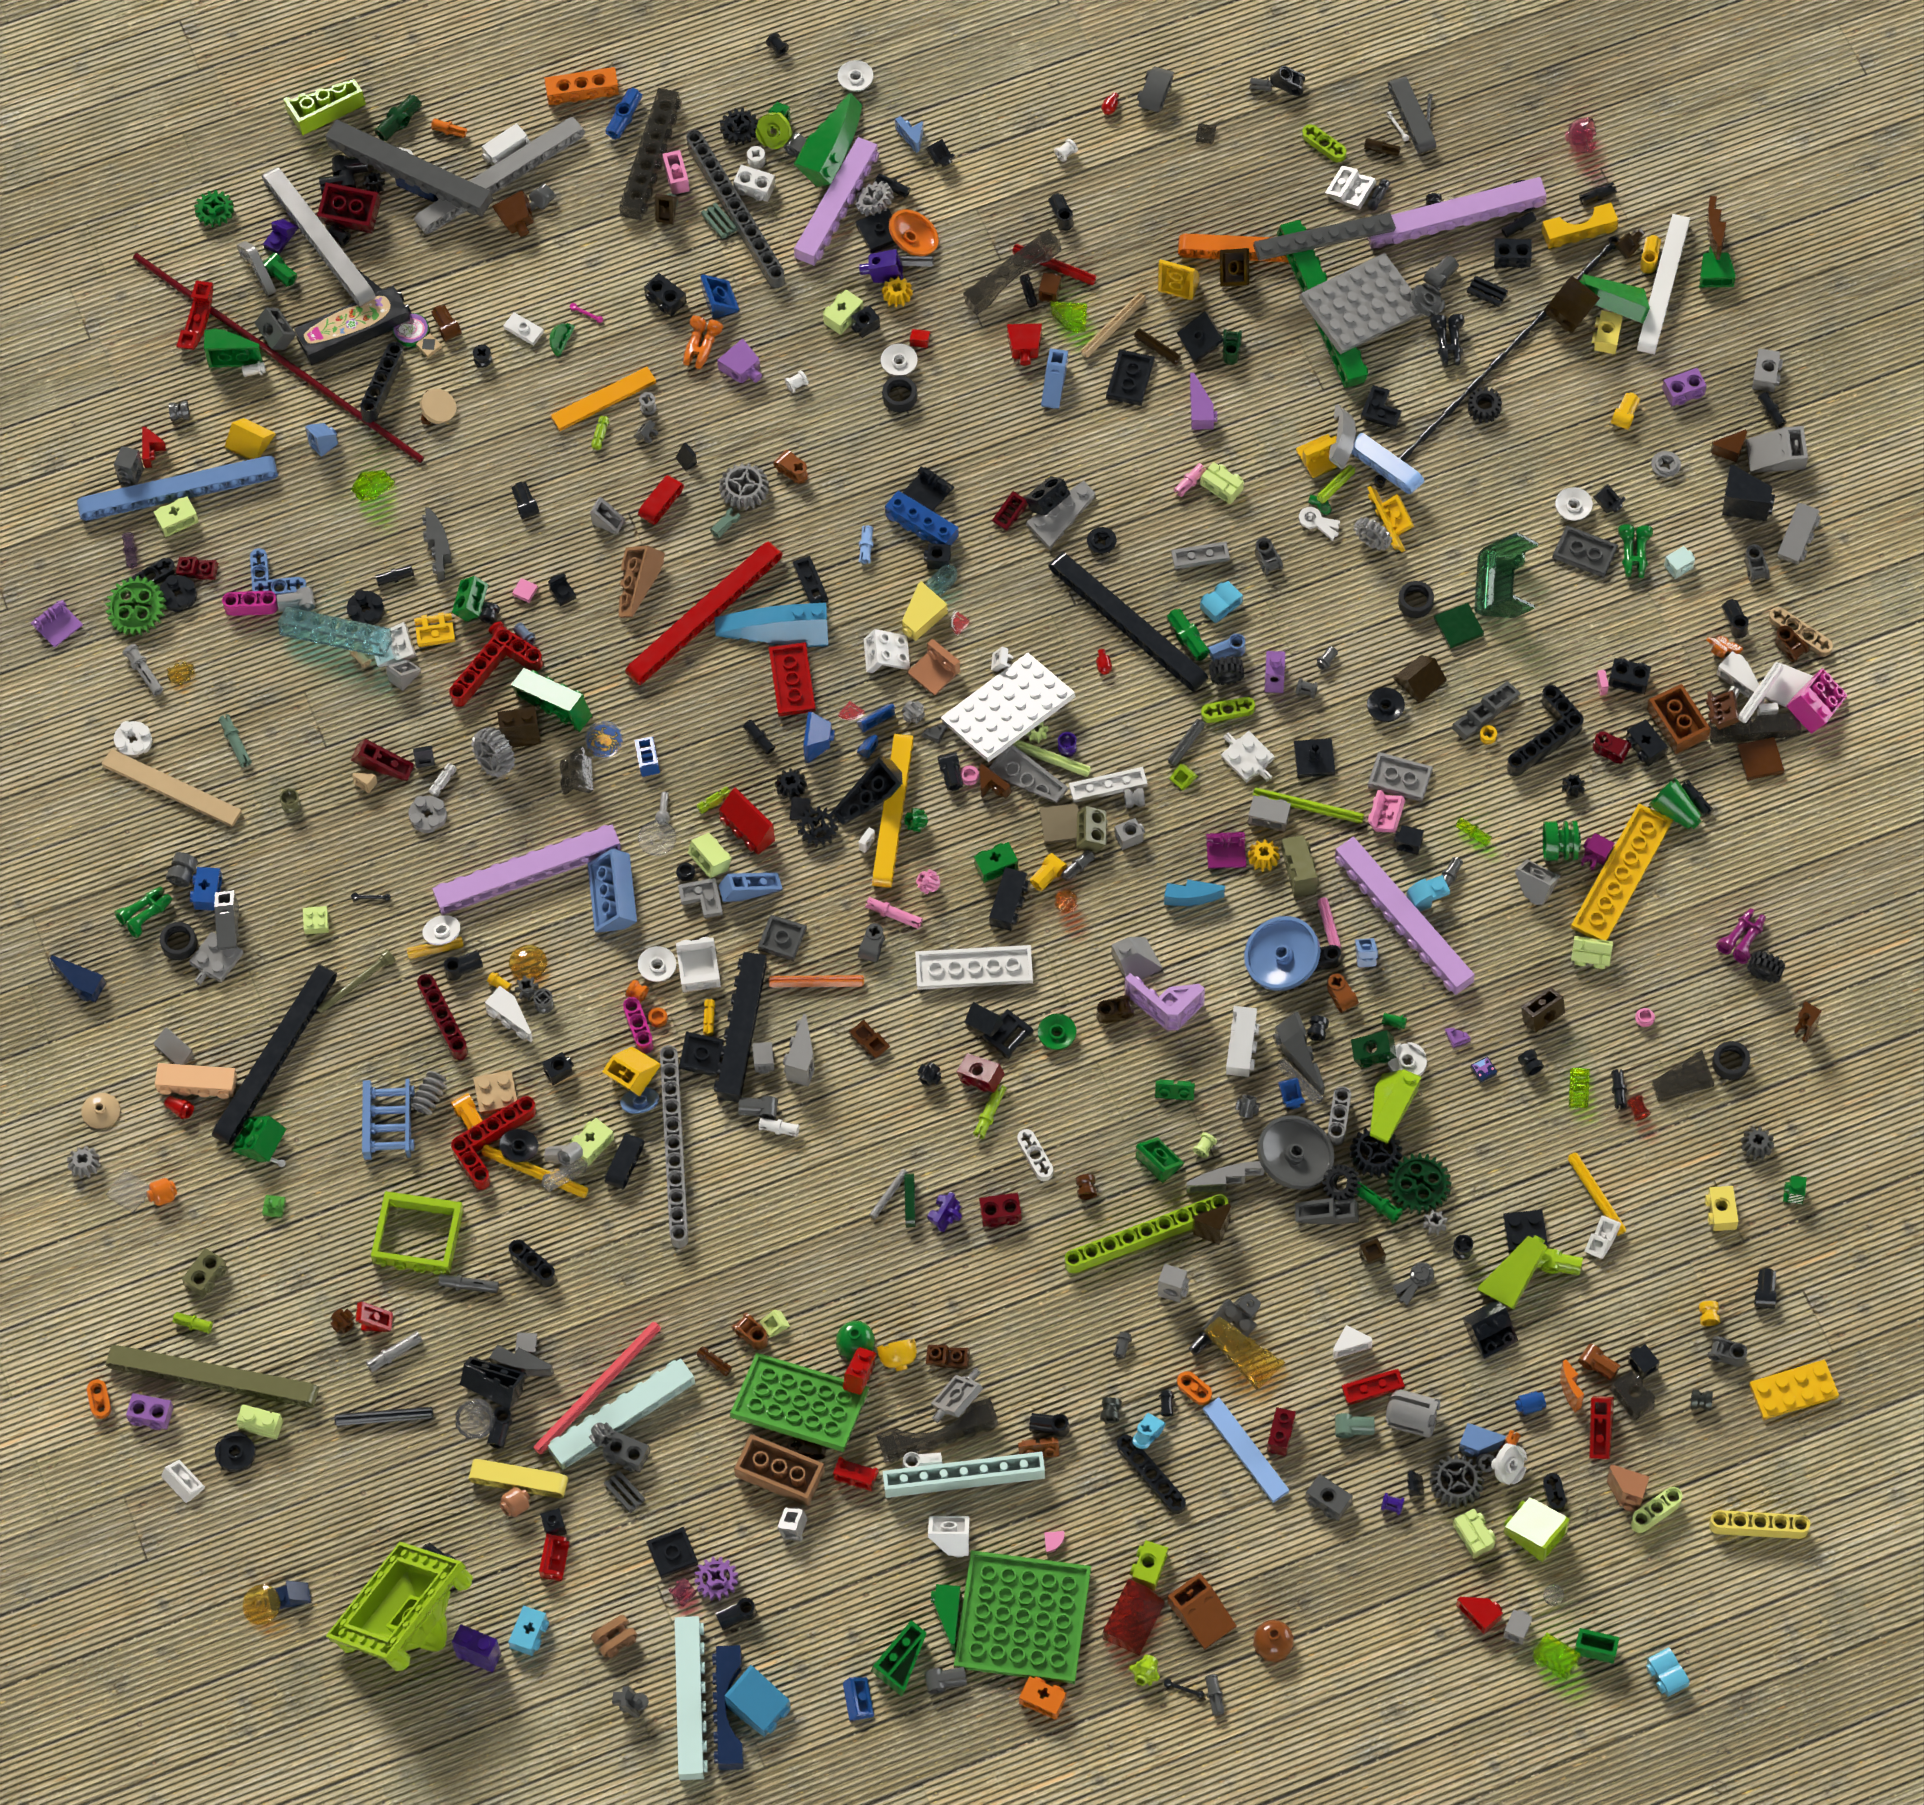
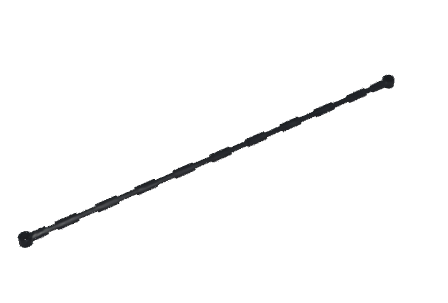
M1612 236L1609 238L1608 244L1599 252L1600 254L1596 258L1594 257L1576 277L1578 281L1581 280L1583 274L1588 275L1602 257H1605L1612 249H1617L1614 246L1615 244L1611 242L1617 243L1619 241L1618 237ZM1542 310L1536 316V319L1513 340V343L1504 352H1501L1489 364V367L1466 388V391L1457 400H1454L1442 412V415L1419 436V439L1398 458L1405 462L1412 454V451L1421 442H1424L1445 418H1448L1460 405L1459 403L1469 393L1471 394L1492 370H1495L1507 357L1506 355L1515 346H1518L1530 334V331L1547 317V314ZM1377 475L1374 479V485L1377 488H1383L1387 479L1382 475Z

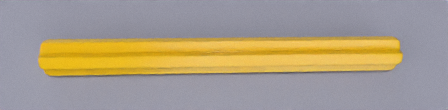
M484 1145L481 1153L485 1157L581 1198H586L589 1192L587 1187L527 1161H511L494 1147Z

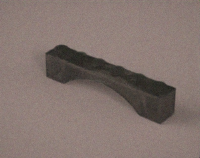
M1047 229L963 293L965 303L978 315L990 306L1000 292L1016 277L1033 266L1048 262L1061 252L1060 240Z
M987 1398L972 1403L958 1420L940 1430L929 1433H911L892 1429L876 1434V1439L884 1463H893L900 1460L908 1452L919 1454L920 1451L926 1449L933 1450L938 1445L944 1443L952 1444L962 1437L970 1438L978 1432L991 1431L998 1426V1418L991 1399Z

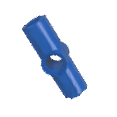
M628 89L622 101L616 105V112L605 130V133L610 138L620 139L626 126L632 122V115L643 97L638 89Z

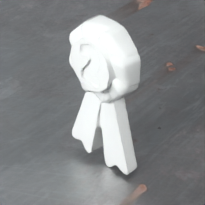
M1306 507L1301 510L1299 521L1302 527L1308 529L1317 527L1330 540L1334 541V537L1338 536L1336 531L1339 530V520L1323 518L1320 511L1314 507Z

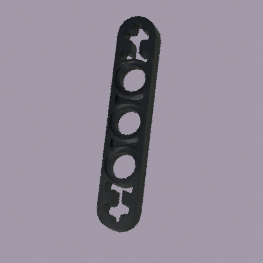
M1120 1436L1117 1440V1449L1170 1512L1174 1514L1182 1513L1186 1507L1184 1496L1143 1449L1134 1446L1132 1436ZM1123 1441L1125 1443L1130 1442L1129 1447L1133 1451L1131 1454L1130 1450L1126 1446L1122 1447ZM1141 1455L1144 1457V1462L1136 1464L1133 1461V1457ZM1154 1470L1157 1476L1150 1479L1146 1476V1472ZM1165 1484L1169 1486L1170 1490L1168 1493L1163 1494L1159 1492V1486ZM1172 1494L1176 1502L1181 1501L1180 1507L1177 1505L1173 1507V1500L1170 1498Z

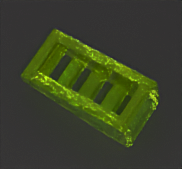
M1570 1068V1108H1588L1590 1069ZM1574 1076H1577V1077H1585V1079H1582V1078H1574Z

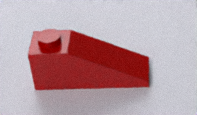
M1593 1396L1591 1398L1589 1458L1610 1459L1614 1397Z

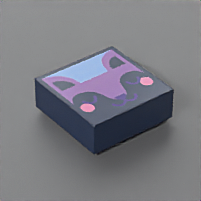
M1488 1056L1470 1066L1480 1083L1497 1075V1070Z

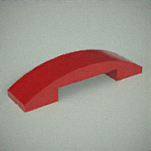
M195 281L191 295L193 303L185 330L180 332L176 345L177 348L195 350L199 344L211 310L214 286L212 282Z

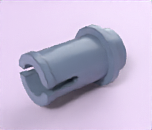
M522 622L514 626L513 631L520 638L531 645L535 642V634L530 632Z

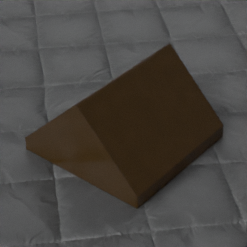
M1249 248L1220 250V287L1249 286Z
M1420 655L1393 678L1418 703H1421L1447 681L1436 659Z
M1230 1203L1193 1216V1234L1220 1245L1231 1220Z

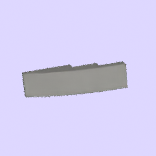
M1260 1161L1225 1166L1188 1181L1186 1192H1226V1184H1244L1245 1176L1264 1175V1169Z

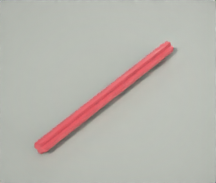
M652 1322L534 1445V1450L540 1455L548 1449L550 1441L560 1436L657 1335L661 1327L657 1323Z

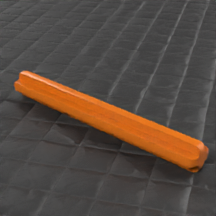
M863 975L769 977V987L864 986Z

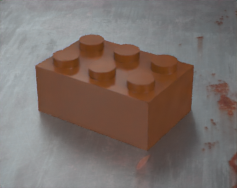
M1682 684L1649 699L1647 711L1675 754L1709 738L1710 727Z

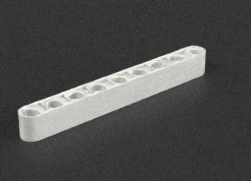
M1672 214L1649 300L1650 309L1643 323L1637 351L1654 355L1656 353L1690 217Z

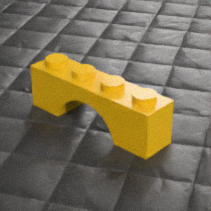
M1607 203L1594 207L1592 217L1582 224H1570L1561 217L1542 221L1541 232L1548 249L1558 248L1571 242L1576 243L1582 239L1594 238L1604 233H1612L1617 230L1619 220L1612 203Z

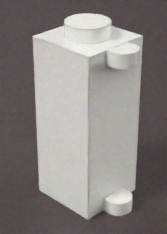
M516 123L482 146V158L487 164L490 163L493 166L530 143V140Z

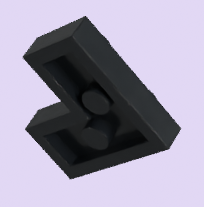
M1372 385L1361 413V419L1396 429L1402 410L1386 406L1390 390Z

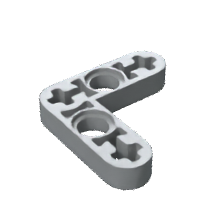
M247 241L237 244V249L242 258L251 263L265 294L270 296L276 293V289L255 246Z

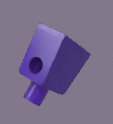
M896 249L872 253L869 255L867 264L859 265L860 275L870 274L874 283L889 282L890 277L894 280L898 276L900 280L903 279V266Z

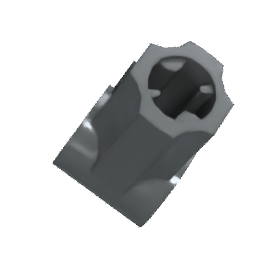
M1446 256L1435 268L1432 267L1426 272L1423 281L1434 286L1437 290H1441L1446 284L1447 279L1459 268V264L1454 257Z
M763 1096L761 1099L740 1097L738 1114L775 1120L778 1099L772 1096Z
M964 1667L949 1670L936 1668L925 1672L929 1694H938L949 1688L967 1686Z

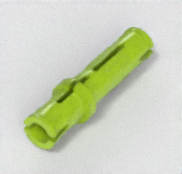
M999 1084L995 1092H992L983 1113L979 1115V1122L973 1132L975 1137H978L980 1133L979 1138L984 1139L989 1126L993 1124V1117L1007 1090L1004 1085L999 1088Z

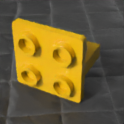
M1326 434L1296 448L1297 454L1312 478L1338 468L1329 460L1330 446L1336 443V436L1331 438L1329 434Z

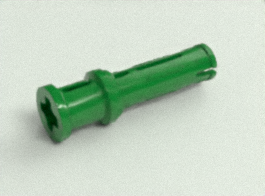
M1358 1182L1361 1188L1357 1187L1356 1190L1359 1191L1357 1195L1376 1208L1379 1215L1383 1214L1390 1219L1392 1224L1396 1223L1401 1217L1403 1209H1398L1390 1203L1389 1199L1381 1198Z

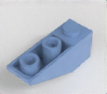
M1050 348L1041 407L1059 409L1068 365V351Z

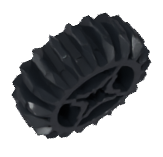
M1366 1128L1363 1130V1134L1358 1132L1357 1138L1352 1139L1353 1144L1350 1145V1151L1352 1152L1349 1155L1350 1158H1353L1352 1164L1357 1165L1356 1170L1363 1169V1176L1368 1172L1371 1178L1374 1174H1377V1177L1380 1178L1381 1173L1387 1177L1389 1171L1393 1172V1168L1397 1167L1399 1160L1402 1159V1146H1399V1139L1395 1140V1133L1389 1142L1385 1143L1370 1136V1131ZM1384 1144L1390 1148L1392 1155L1388 1154V1151L1384 1149ZM1360 1149L1368 1155L1367 1161L1362 1157Z

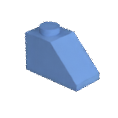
M325 423L310 424L305 427L309 445L321 457L338 444L337 432L332 427L329 428Z
M1467 1423L1460 1442L1459 1451L1468 1457H1478L1482 1453H1489L1499 1449L1504 1444L1506 1436Z

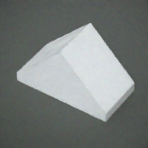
M1346 1325L1333 1348V1358L1336 1359L1371 1349L1372 1338Z

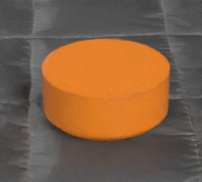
M653 1008L648 1014L650 1025L655 1028L663 1027L668 1021L667 1012L663 1008Z

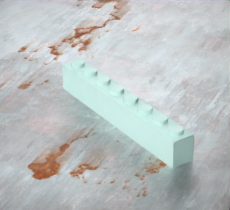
M682 1359L671 1361L665 1369L660 1372H654L649 1377L650 1379L644 1383L639 1382L627 1394L619 1395L615 1402L604 1405L595 1415H589L578 1426L570 1427L563 1436L552 1439L548 1449L562 1471L598 1448L589 1438L592 1434L591 1428L596 1423L605 1424L607 1422L614 1431L621 1433L694 1385V1376Z
M1043 1452L883 1471L886 1498L1045 1479Z
M699 1616L675 1617L679 1780L704 1779V1772H708V1762L704 1760V1753H707V1740H703V1733H707L706 1720L703 1721V1713H706V1701H702V1694H706L705 1681H702L701 1675L705 1674V1662H701V1655L705 1654L704 1642H701L700 1635H704V1623H700Z

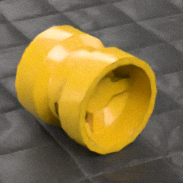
M1703 1301L1699 1303V1311L1702 1314L1700 1316L1701 1325L1715 1326L1720 1323V1316L1717 1314L1719 1310L1718 1302Z

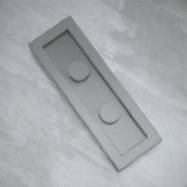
M1226 541L1171 550L1175 570L1230 561Z

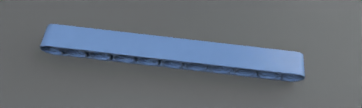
M264 456L84 496L77 500L80 519L88 521L174 502L186 496L192 498L273 480L278 476L275 458Z

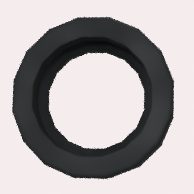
M895 376L887 380L882 389L884 405L889 410L899 413L913 408L917 401L915 383L905 376ZM896 387H904L911 394L905 401H894L889 397V392Z
M1411 581L1402 586L1399 591L1398 605L1404 615L1410 618H1421L1432 610L1434 593L1428 584L1422 581ZM1411 592H1420L1427 597V603L1422 607H1412L1405 602V596Z
M174 922L162 930L160 945L168 958L184 960L194 954L197 948V937L189 924ZM179 932L186 933L190 938V942L185 948L173 950L168 947L167 940L171 935Z
M1735 1041L1723 1042L1714 1051L1713 1069L1723 1079L1736 1080L1743 1077L1748 1071L1751 1057L1747 1048L1741 1043ZM1724 1052H1736L1742 1057L1743 1064L1739 1069H1727L1720 1063V1056Z

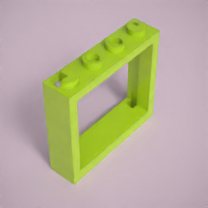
M385 1191L371 1251L372 1263L379 1264L381 1267H386V1265L394 1266L399 1270L408 1268L419 1273L428 1271L439 1275V1273L450 1275L464 1211L462 1202ZM389 1206L453 1216L443 1261L379 1252Z

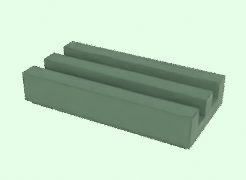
M714 203L713 207L709 206L706 211H701L703 218L722 240L737 231V227L717 203ZM709 214H711L717 221V223L725 230V233H723L721 229L716 225V223L710 218Z

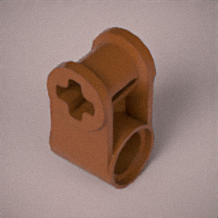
M785 450L773 462L774 467L780 473L786 475L795 483L802 484L807 481L806 463L796 457L791 451Z
M1332 974L1328 979L1327 991L1337 1009L1342 1013L1358 1005V998L1341 974Z
M744 1313L743 1318L736 1325L733 1324L731 1326L732 1330L754 1349L762 1350L768 1345L766 1330L748 1313ZM756 1336L763 1337L761 1340L754 1339Z

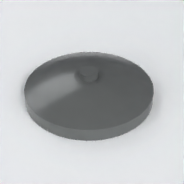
M1290 1115L1274 1119L1264 1128L1258 1139L1257 1153L1261 1166L1274 1181L1285 1187L1299 1190L1315 1187L1325 1180L1323 1178L1324 1174L1328 1175L1326 1171L1332 1169L1331 1167L1334 1163L1332 1143L1325 1131L1307 1118Z

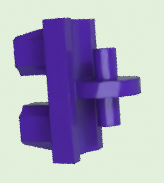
M949 1192L948 1195L940 1194L936 1200V1204L940 1209L938 1211L930 1210L927 1215L928 1220L936 1225L939 1231L944 1232L948 1224H952L954 1220H961L962 1215L959 1213L961 1209L959 1206L960 1202L952 1192Z

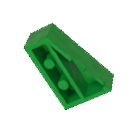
M912 1620L871 1669L873 1674L901 1697L905 1692L927 1634Z

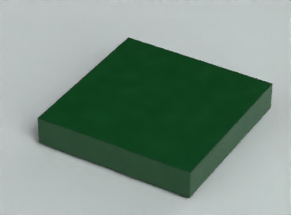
M1469 603L1434 616V620L1450 649L1484 636V631Z

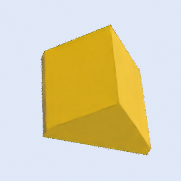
M242 418L231 423L225 448L249 460L260 458L274 438L275 433Z

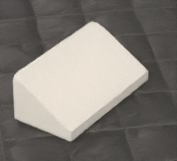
M180 1460L166 1466L161 1475L185 1503L191 1501L205 1488Z

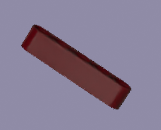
M422 974L417 980L419 992L451 1056L456 1060H462L468 1055L466 1041L435 979L430 974ZM424 984H431L429 987H422ZM434 999H438V1000H439V1001L436 1002V1003H431V1001L434 1000ZM441 1015H446L443 1019L438 1018ZM448 1031H455L453 1034H446ZM458 1046L463 1047L461 1050H455Z

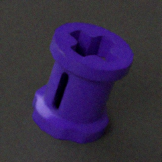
M1385 1493L1381 1510L1384 1511L1386 1509L1401 1515L1405 1498L1399 1499Z

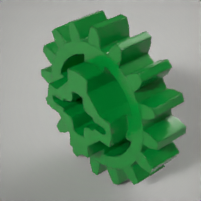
M217 190L212 194L210 191H207L208 195L206 196L201 194L202 199H197V204L194 205L195 214L200 223L204 221L205 226L210 223L211 227L214 228L215 224L221 227V222L227 224V218L232 219L231 213H234V204L229 195L225 196L224 191L218 194Z

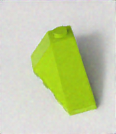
M1405 1069L1382 1074L1374 1089L1370 1136L1385 1143L1389 1142L1418 1091L1421 1081L1420 1076Z

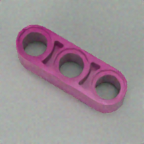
M272 591L228 592L222 597L226 614L231 616L273 614L278 610L276 595Z
M629 997L623 1003L624 1015L636 1049L644 1054H648L653 1050L652 1035L639 1000ZM630 1007H636V1010L629 1011L628 1009ZM636 1024H642L641 1027H634ZM643 1040L649 1041L646 1044H640Z

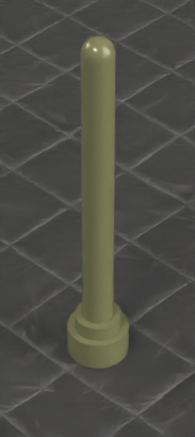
M388 949L383 951L377 962L318 1007V1011L320 1013L325 1012L381 967L392 965L396 960Z

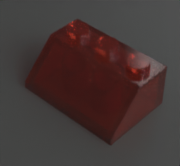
M1128 1579L1103 1630V1639L1140 1656L1165 1601L1148 1587Z

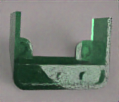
M1516 532L1484 547L1479 552L1474 607L1476 613L1488 617L1516 618L1535 609V605L1513 595L1514 570L1524 565L1525 552L1538 547V542Z

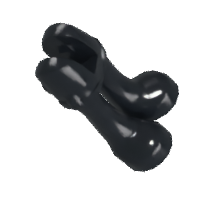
M1453 314L1448 318L1451 345L1447 344L1446 317L1444 315L1432 316L1430 324L1437 332L1439 341L1438 354L1440 355L1442 365L1448 366V353H1453L1454 365L1459 366L1461 354L1463 353V349L1460 346L1459 329L1465 323L1464 316L1462 314Z

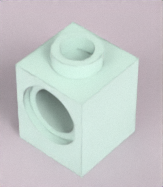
M1683 546L1666 556L1664 566L1674 579H1677L1693 569L1695 557L1690 550L1688 551Z

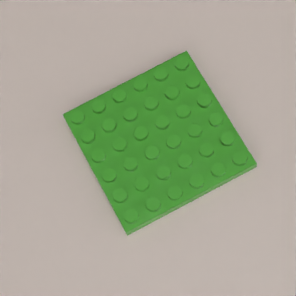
M971 1550L954 1668L964 1667L965 1670L1029 1678V1676L1032 1678L1039 1677L1043 1680L1075 1684L1091 1566Z

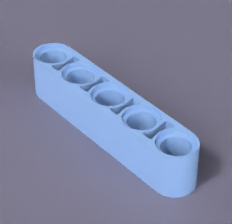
M1360 433L1355 437L1351 454L1407 494H1412L1424 483V478L1418 471L1364 433Z

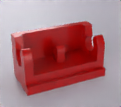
M839 1457L833 1476L836 1481L872 1491L879 1470L875 1467L872 1469L843 1459V1457Z
M546 1533L539 1568L540 1578L563 1580L570 1542L566 1541V1537Z

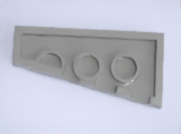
M1085 481L1070 490L1071 494L1047 515L1036 514L1026 522V526L1049 550L1063 536L1064 531L1069 525L1071 526L1074 523L1075 518L1095 498V492Z

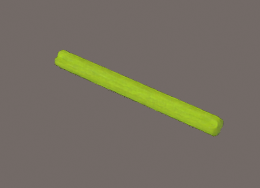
M1255 788L1253 791V796H1266L1272 800H1284L1287 803H1291V807L1360 824L1364 820L1363 813L1260 788Z

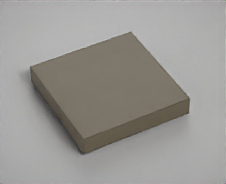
M1077 803L1040 808L1045 845L1077 841V813L1079 812Z

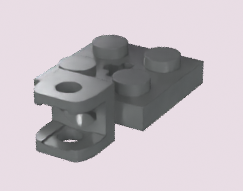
M1251 1293L1239 1297L1234 1303L1228 1298L1221 1304L1202 1329L1230 1355H1233L1257 1326L1251 1317L1258 1311L1261 1303ZM1226 1322H1232L1234 1330L1227 1331L1226 1328L1228 1326L1226 1325Z

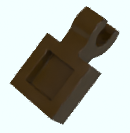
M1639 228L1638 230L1635 229L1631 234L1629 232L1625 233L1614 246L1625 259L1630 258L1640 247L1637 241L1645 232Z

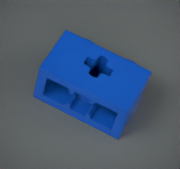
M197 867V872L193 874L192 880L193 885H195L194 891L190 893V902H193L195 910L215 911V893L221 891L223 877L220 868Z

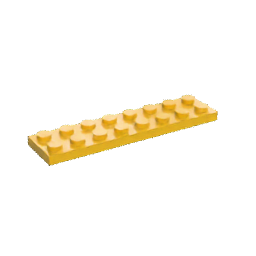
M1638 803L1572 922L1571 929L1593 939L1608 941L1668 832L1673 819Z

